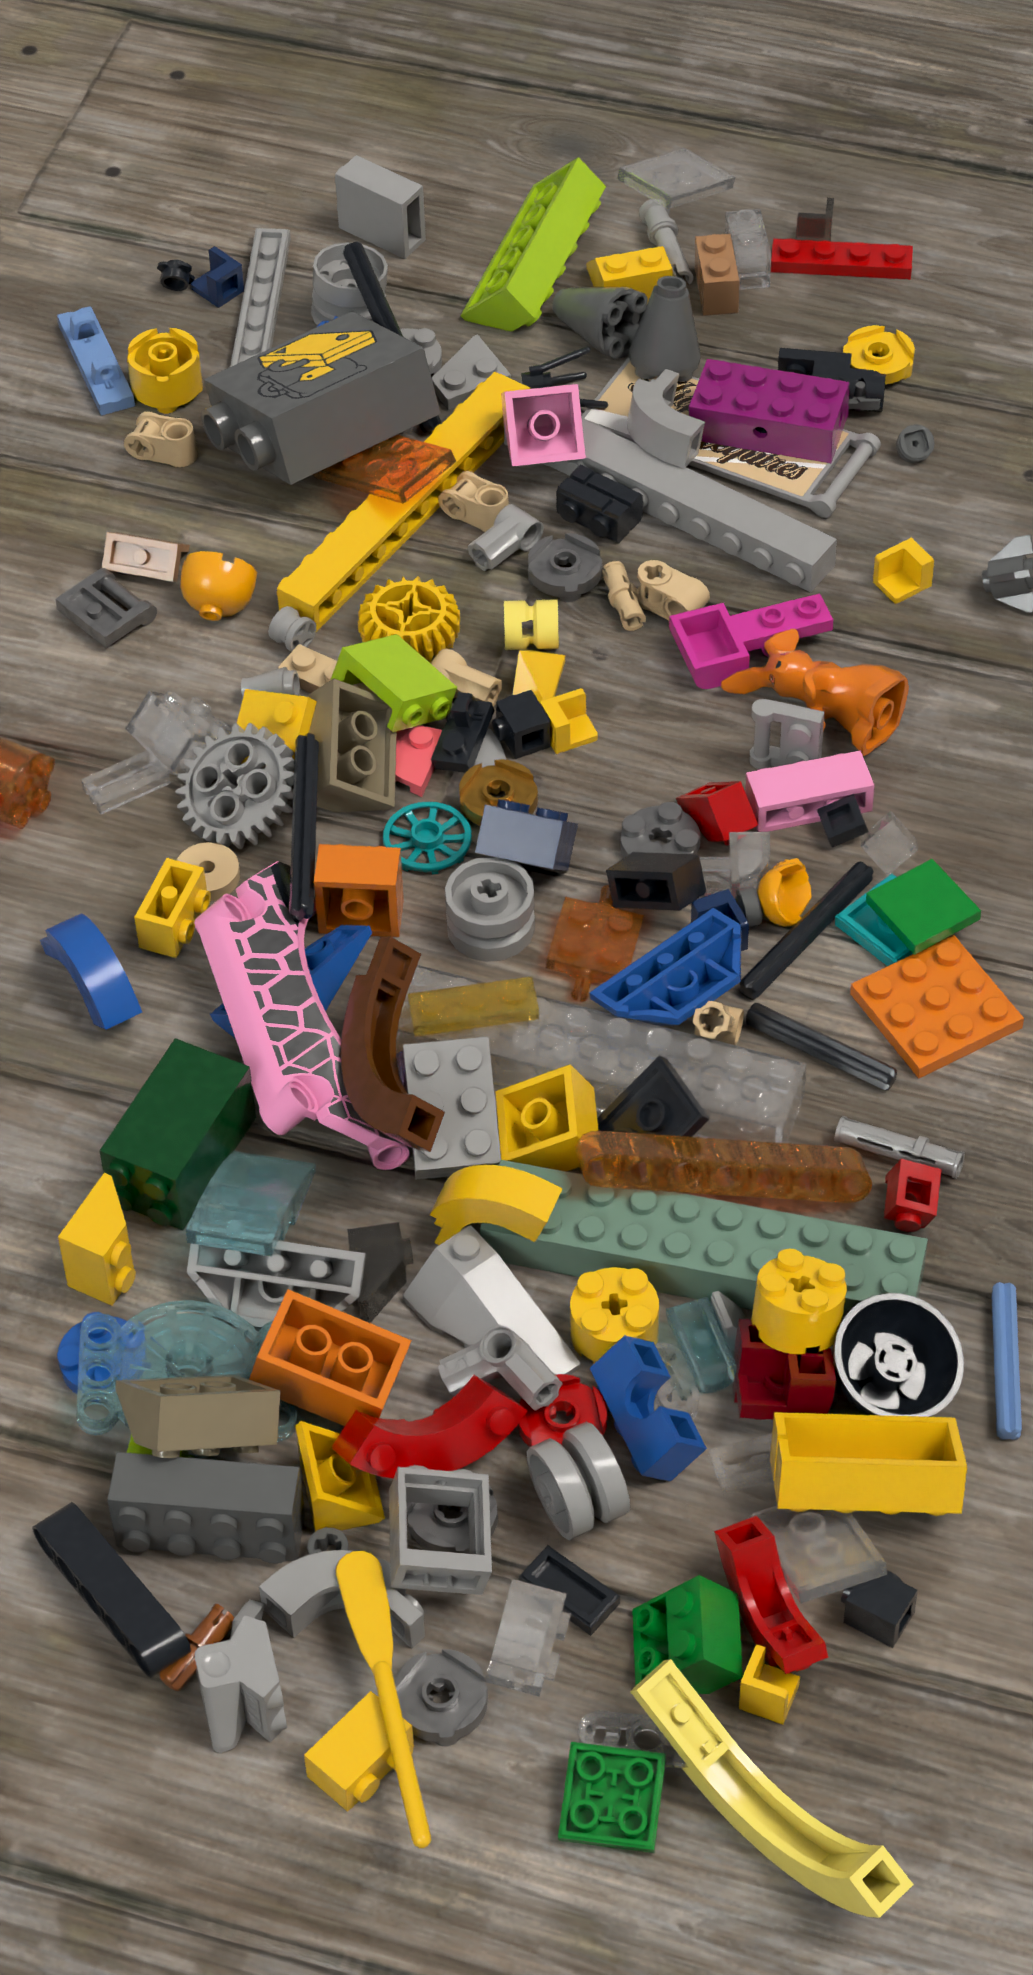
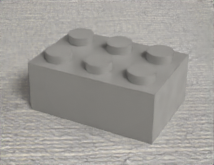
M489 1037L404 1044L403 1057L407 1094H413L445 1111L431 1152L412 1148L415 1180L448 1177L462 1168L474 1165L499 1166L501 1154Z

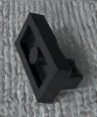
M458 692V697L454 701L431 761L435 769L466 773L475 764L495 709L492 702L477 701L471 693Z

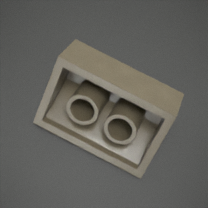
M332 679L306 696L317 701L309 733L314 734L315 740L319 742L317 806L332 812L390 810L395 807L397 732H392L387 728L392 708L374 693Z
M237 1375L116 1380L115 1390L133 1440L136 1444L151 1449L152 1456L177 1458L180 1456V1450H192L193 1454L214 1456L220 1454V1448L232 1447L234 1452L257 1453L259 1452V1446L277 1445L280 1390Z

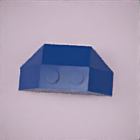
M712 908L589 993L590 999L620 1018L653 1026L680 1025L694 1015L695 1009L703 1007L708 1001H714L741 982V925Z

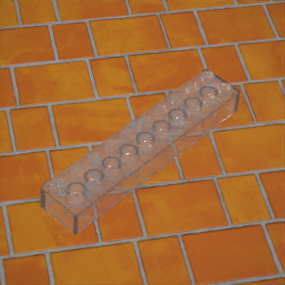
M420 965L416 967L398 1024L396 1040V1059L404 1061V1044L489 1037L493 1084L508 1087L571 1064L594 1087L596 1111L603 1112L660 1055L669 1060L710 1118L694 1135L695 1137L780 1159L782 1158L805 1094L807 1063L633 1019L620 1018L614 1014Z

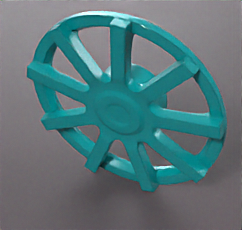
M418 802L401 808L387 821L382 835L383 846L396 847L400 848L401 851L415 848L408 859L401 856L402 870L406 872L409 870L432 872V875L438 874L439 870L446 869L456 863L460 864L464 860V856L472 842L471 827L464 815L455 808L439 802ZM430 808L428 819L418 821L412 810ZM438 809L453 814V817L442 825L436 821ZM404 815L412 825L410 831L396 827L393 824L400 816ZM460 822L465 831L463 834H444ZM392 834L410 840L391 845L389 835ZM443 843L463 844L460 847V849L456 852L447 847L446 845H444ZM434 851H440L449 858L436 862ZM425 852L428 855L429 863H417L416 860Z

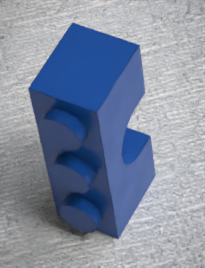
M624 1335L590 1367L597 1383V1389L603 1395L614 1418L615 1429L624 1438L632 1455V1464L642 1476L672 1481L707 1449L688 1412L661 1406L654 1411V1400L658 1390L671 1378L654 1342Z

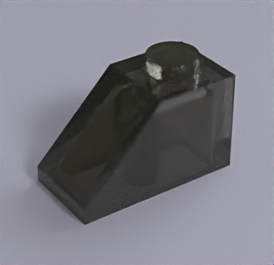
M399 1222L347 1229L349 1251L366 1253L362 1287L357 1299L359 1318L369 1323L375 1319L406 1284L405 1265L413 1264L410 1238L402 1239Z

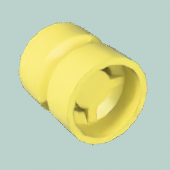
M525 600L504 601L505 650H525L529 644H534L537 649H559L558 600H536L533 606H529ZM533 620V629L522 628V622Z

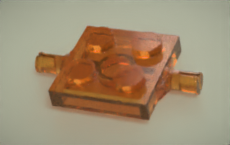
M609 885L602 887L598 903L565 897L547 956L546 969L563 972L576 979L571 992V997L576 1001L578 1000L581 988L580 1002H584L589 997L588 994L592 983H604L632 964L644 915L614 908L611 893L609 898H607Z

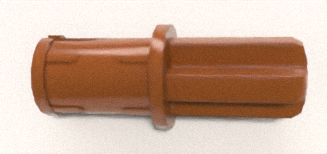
M214 1604L211 1608L212 1610L191 1635L185 1634L190 1644L191 1652L159 1673L162 1682L170 1689L175 1691L182 1690L196 1673L195 1651L199 1647L221 1642L232 1629L235 1617L229 1611L224 1615L222 1613L224 1607Z

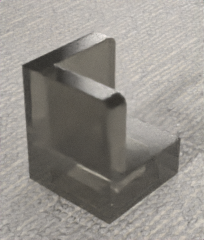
M827 197L826 214H797L796 240L831 241L834 198Z

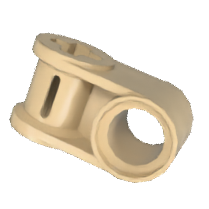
M143 412L136 420L137 427L134 432L129 433L124 440L126 451L139 460H150L174 467H185L194 463L198 456L193 425L184 418H173L153 412Z
M463 471L457 477V483L451 489L444 490L438 498L440 507L448 516L475 526L483 532L494 526L499 512L509 505L508 491L505 487L478 477L469 471Z
M646 561L638 568L640 587L637 590L640 607L668 621L671 615L703 608L710 599V593L703 582L668 566L662 561Z

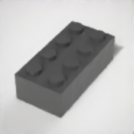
M116 1453L107 1501L117 1547H124L133 1552H144L148 1549L170 1551L180 1556H189L193 1553L209 1554L226 1560H233L238 1557L257 1558L274 1564L298 1559L305 1519L299 1467L184 1457L160 1458L148 1454Z

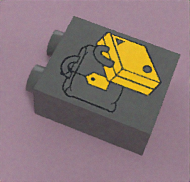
M351 311L205 378L204 383L211 406L201 411V420L209 440L218 450L228 447L241 455L250 469L256 471L263 468L292 485L441 413L424 347Z

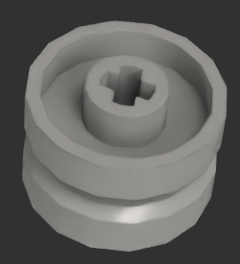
M483 857L461 864L450 874L445 886L446 922L448 938L456 950L469 958L488 962L505 960L515 956L530 944L535 932L533 880L524 868L511 860L498 857Z
M586 1421L566 1430L563 1434L562 1445L549 1438L529 1447L526 1451L527 1464L537 1495L553 1525L567 1540L570 1541L591 1531L594 1526V1517L604 1523H609L630 1511L629 1494L621 1469L606 1440L593 1424Z

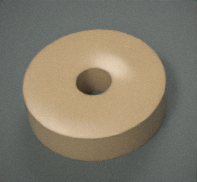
M212 842L199 843L184 850L177 858V861L203 867L204 872L211 871L205 873L207 891L211 893L210 901H216L224 894L232 893L239 883L240 869L238 858L230 848L222 844Z

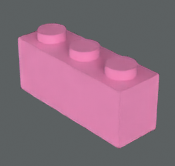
M860 750L747 772L745 793L757 820L758 826L755 828L759 834L820 822L817 809L854 794L861 813L871 812L873 808L874 783Z

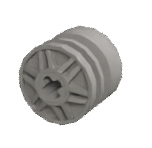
M349 242L333 244L322 249L315 256L311 315L317 325L322 321H331L335 316L340 317L351 311L373 321L343 255V250ZM363 245L385 294L388 271L386 260L377 250Z

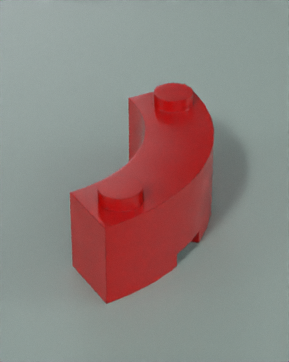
M473 1374L458 1394L441 1407L435 1409L433 1415L414 1421L382 1419L364 1414L355 1409L331 1448L350 1465L380 1477L394 1479L398 1467L414 1465L424 1466L430 1470L454 1471L475 1462L493 1450L514 1430L528 1410L501 1390Z

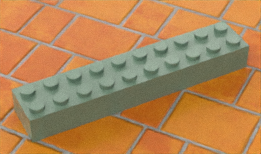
M500 1160L499 1166L528 1172L563 1189L545 1227L535 1242L498 1225L482 1223L480 1227V1235L508 1264L580 1277L585 1272H594L603 1268H638L645 1272L648 1281L653 1285L656 1292L711 1302L712 1293L719 1291L740 1308L753 1310L757 1276L760 1269L770 1260L777 1258L781 1250L796 1249L805 1256L837 1264L845 1270L847 1292L842 1321L847 1313L858 1303L875 1295L900 1293L918 1298L925 1268L928 1243L927 1238L506 1160Z

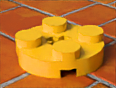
M866 326L852 332L848 337V343L843 347V353H852L851 368L874 370L881 374H886L885 385L907 379L912 375L915 347L912 340L905 333L897 329L895 335L891 332H885V326ZM877 353L878 355L883 356V357H876V356H873L872 354Z

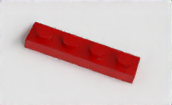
M773 238L771 272L911 280L913 246Z

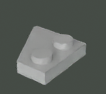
M477 334L432 377L436 396L448 410L456 408L458 404L463 403L474 392L477 385L484 382L494 371L510 379L511 374Z

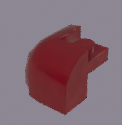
M739 1319L733 1363L734 1403H738L739 1418L773 1420L774 1412L827 1414L833 1402L836 1385L835 1369L830 1347L820 1352V1346L806 1348V1354L784 1353L766 1345L758 1337L759 1330L755 1325L753 1327L751 1319Z

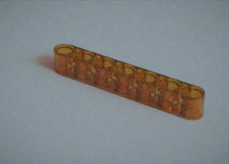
M590 1131L582 1135L575 1146V1153L582 1175L588 1184L595 1187L841 1203L861 1201L869 1195L872 1189V1180L860 1153L849 1147L610 1131Z

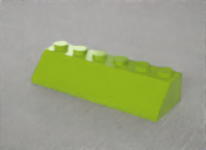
M579 157L533 185L460 315L465 321L512 332L524 324L527 327L531 326L541 316L542 311L540 308L542 304L554 292L552 286L555 280L566 270L564 264L567 258L577 249L578 244L576 241L589 227L588 219L601 205L599 199L606 188L605 184Z

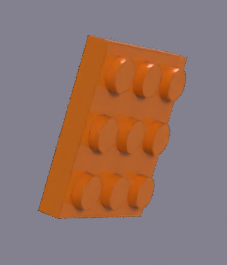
M955 935L851 983L850 995L918 1079L1023 1028L1024 1017Z

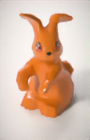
M796 629L775 633L765 642L764 648L769 655V660L764 667H752L737 671L721 681V688L728 693L746 694L762 687H771L782 697L796 698L804 701L807 708L824 711V719L835 718L851 733L852 744L858 751L861 750L863 756L868 755L875 748L885 743L899 726L909 691L907 678L899 671L883 665L860 664L841 668L833 662L812 661L807 653L795 650L799 641Z

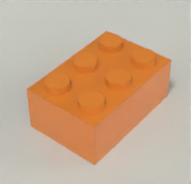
M287 1289L256 1357L249 1380L280 1390V1400L343 1426L347 1424L355 1409L364 1414L380 1418L412 1340Z

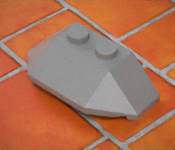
M193 1229L187 1274L196 1282L226 1322L270 1329L287 1289L337 1310L344 1311L360 1298L366 1253Z

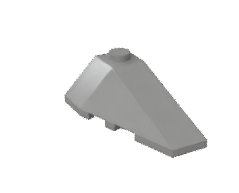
M471 1225L434 1249L403 1294V1301L431 1330L441 1335L446 1332L464 1342L465 1348L480 1342L481 1337L491 1327L503 1325L512 1329L529 1344L532 1351L555 1375H571L581 1368L580 1361L499 1254ZM511 1346L504 1350L501 1358L509 1353Z

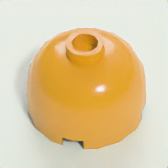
M199 551L187 555L186 561L184 560L182 566L180 588L183 598L193 609L199 612L202 618L219 621L222 617L239 613L249 604L254 593L257 571L252 565L236 557L234 564L222 561L223 553Z

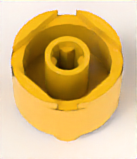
M157 328L140 333L130 342L127 356L131 391L138 401L156 408L160 413L169 414L176 411L178 406L190 402L202 391L203 383L197 342L192 335L177 328H169V333H158Z
M796 1249L781 1250L777 1258L770 1260L760 1269L757 1276L751 1322L753 1327L755 1325L759 1330L758 1337L773 1349L795 1355L806 1354V1348L820 1346V1352L831 1347L834 1344V1339L843 1317L847 1292L845 1270L837 1264L805 1256Z
M610 1267L594 1272H585L579 1277L570 1300L571 1341L575 1351L581 1357L583 1354L592 1360L594 1364L624 1335L654 1342L655 1346L657 1345L659 1335V1299L655 1288L648 1281L644 1271L638 1268Z

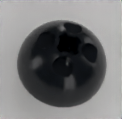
M886 1293L863 1300L847 1313L834 1339L832 1358L838 1385L851 1404L865 1415L932 1417L951 1402L961 1385L964 1372V1356L957 1333L941 1312L929 1303L914 1296Z

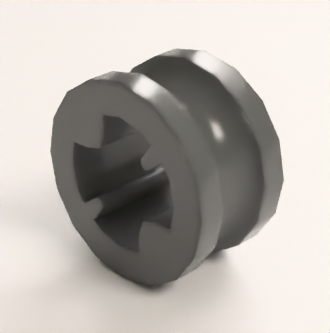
M325 1527L319 1529L308 1540L307 1550L309 1555L326 1551L328 1545L336 1546V1550H349L346 1535L335 1528Z

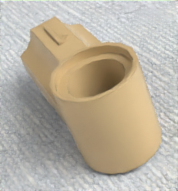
M442 649L431 661V664L457 686L454 698L458 697V692L471 693L477 701L492 702L494 707L502 689L500 679L467 666L464 658L450 649Z
M708 1001L703 1007L695 1009L693 1018L695 1037L736 1046L742 1030L744 1009Z

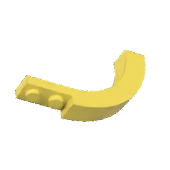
M671 1659L661 1662L630 1691L684 1760L686 1765L682 1769L704 1796L751 1844L804 1887L850 1912L867 1917L880 1918L914 1885L883 1845L860 1843L832 1830L803 1810L771 1782L737 1745Z

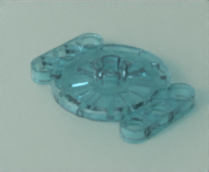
M194 1300L170 1301L149 1307L130 1318L122 1327L115 1318L108 1314L99 1313L87 1317L80 1329L77 1424L81 1430L92 1435H101L111 1431L119 1420L129 1428L115 1390L116 1380L185 1377V1373L179 1371L184 1368L197 1370L198 1373H195L194 1377L237 1375L249 1380L256 1357L273 1321L266 1323L257 1332L249 1322L233 1311L213 1303ZM178 1312H196V1313H202V1314H204V1315L194 1314V1313H183V1314H177V1313H178ZM165 1314H166L165 1317L155 1319L154 1321L150 1322L149 1324H147V1325H145V1326L143 1325V1323H145L146 1321H148V1320H150V1319H152V1318L159 1317V1316H162V1315H165ZM214 1316L217 1317V1318H220V1319H222V1320L228 1321L229 1323H231L232 1325H234V1326L237 1327V1328H236V1329L232 1328V1327L229 1326L227 1323H225V1322H223V1321H221V1320L215 1319ZM95 1329H105L113 1337L110 1341L99 1344L91 1341L88 1334ZM132 1332L133 1337L130 1339L128 1335ZM246 1337L251 1340L250 1343L245 1340ZM101 1366L108 1369L111 1376L104 1381L98 1382L90 1379L86 1372L92 1367ZM280 1400L279 1411L285 1413L289 1418L287 1424L278 1426L277 1441H284L295 1432L298 1407ZM100 1404L105 1406L110 1413L103 1419L94 1420L89 1418L84 1413V1410L90 1405Z

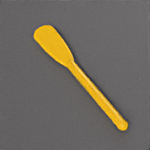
M353 1551L344 1555L339 1560L336 1566V1578L357 1644L374 1675L411 1838L416 1847L426 1848L431 1842V1833L392 1673L393 1636L390 1607L382 1566L373 1554L365 1551Z

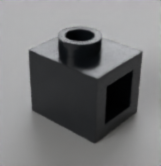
M532 690L496 701V718L492 720L493 730L499 741H505L515 759L551 747V721Z
M867 1565L860 1578L852 1577L843 1591L841 1602L845 1604L843 1623L893 1648L915 1613L918 1590L903 1583L896 1574L890 1571H880Z

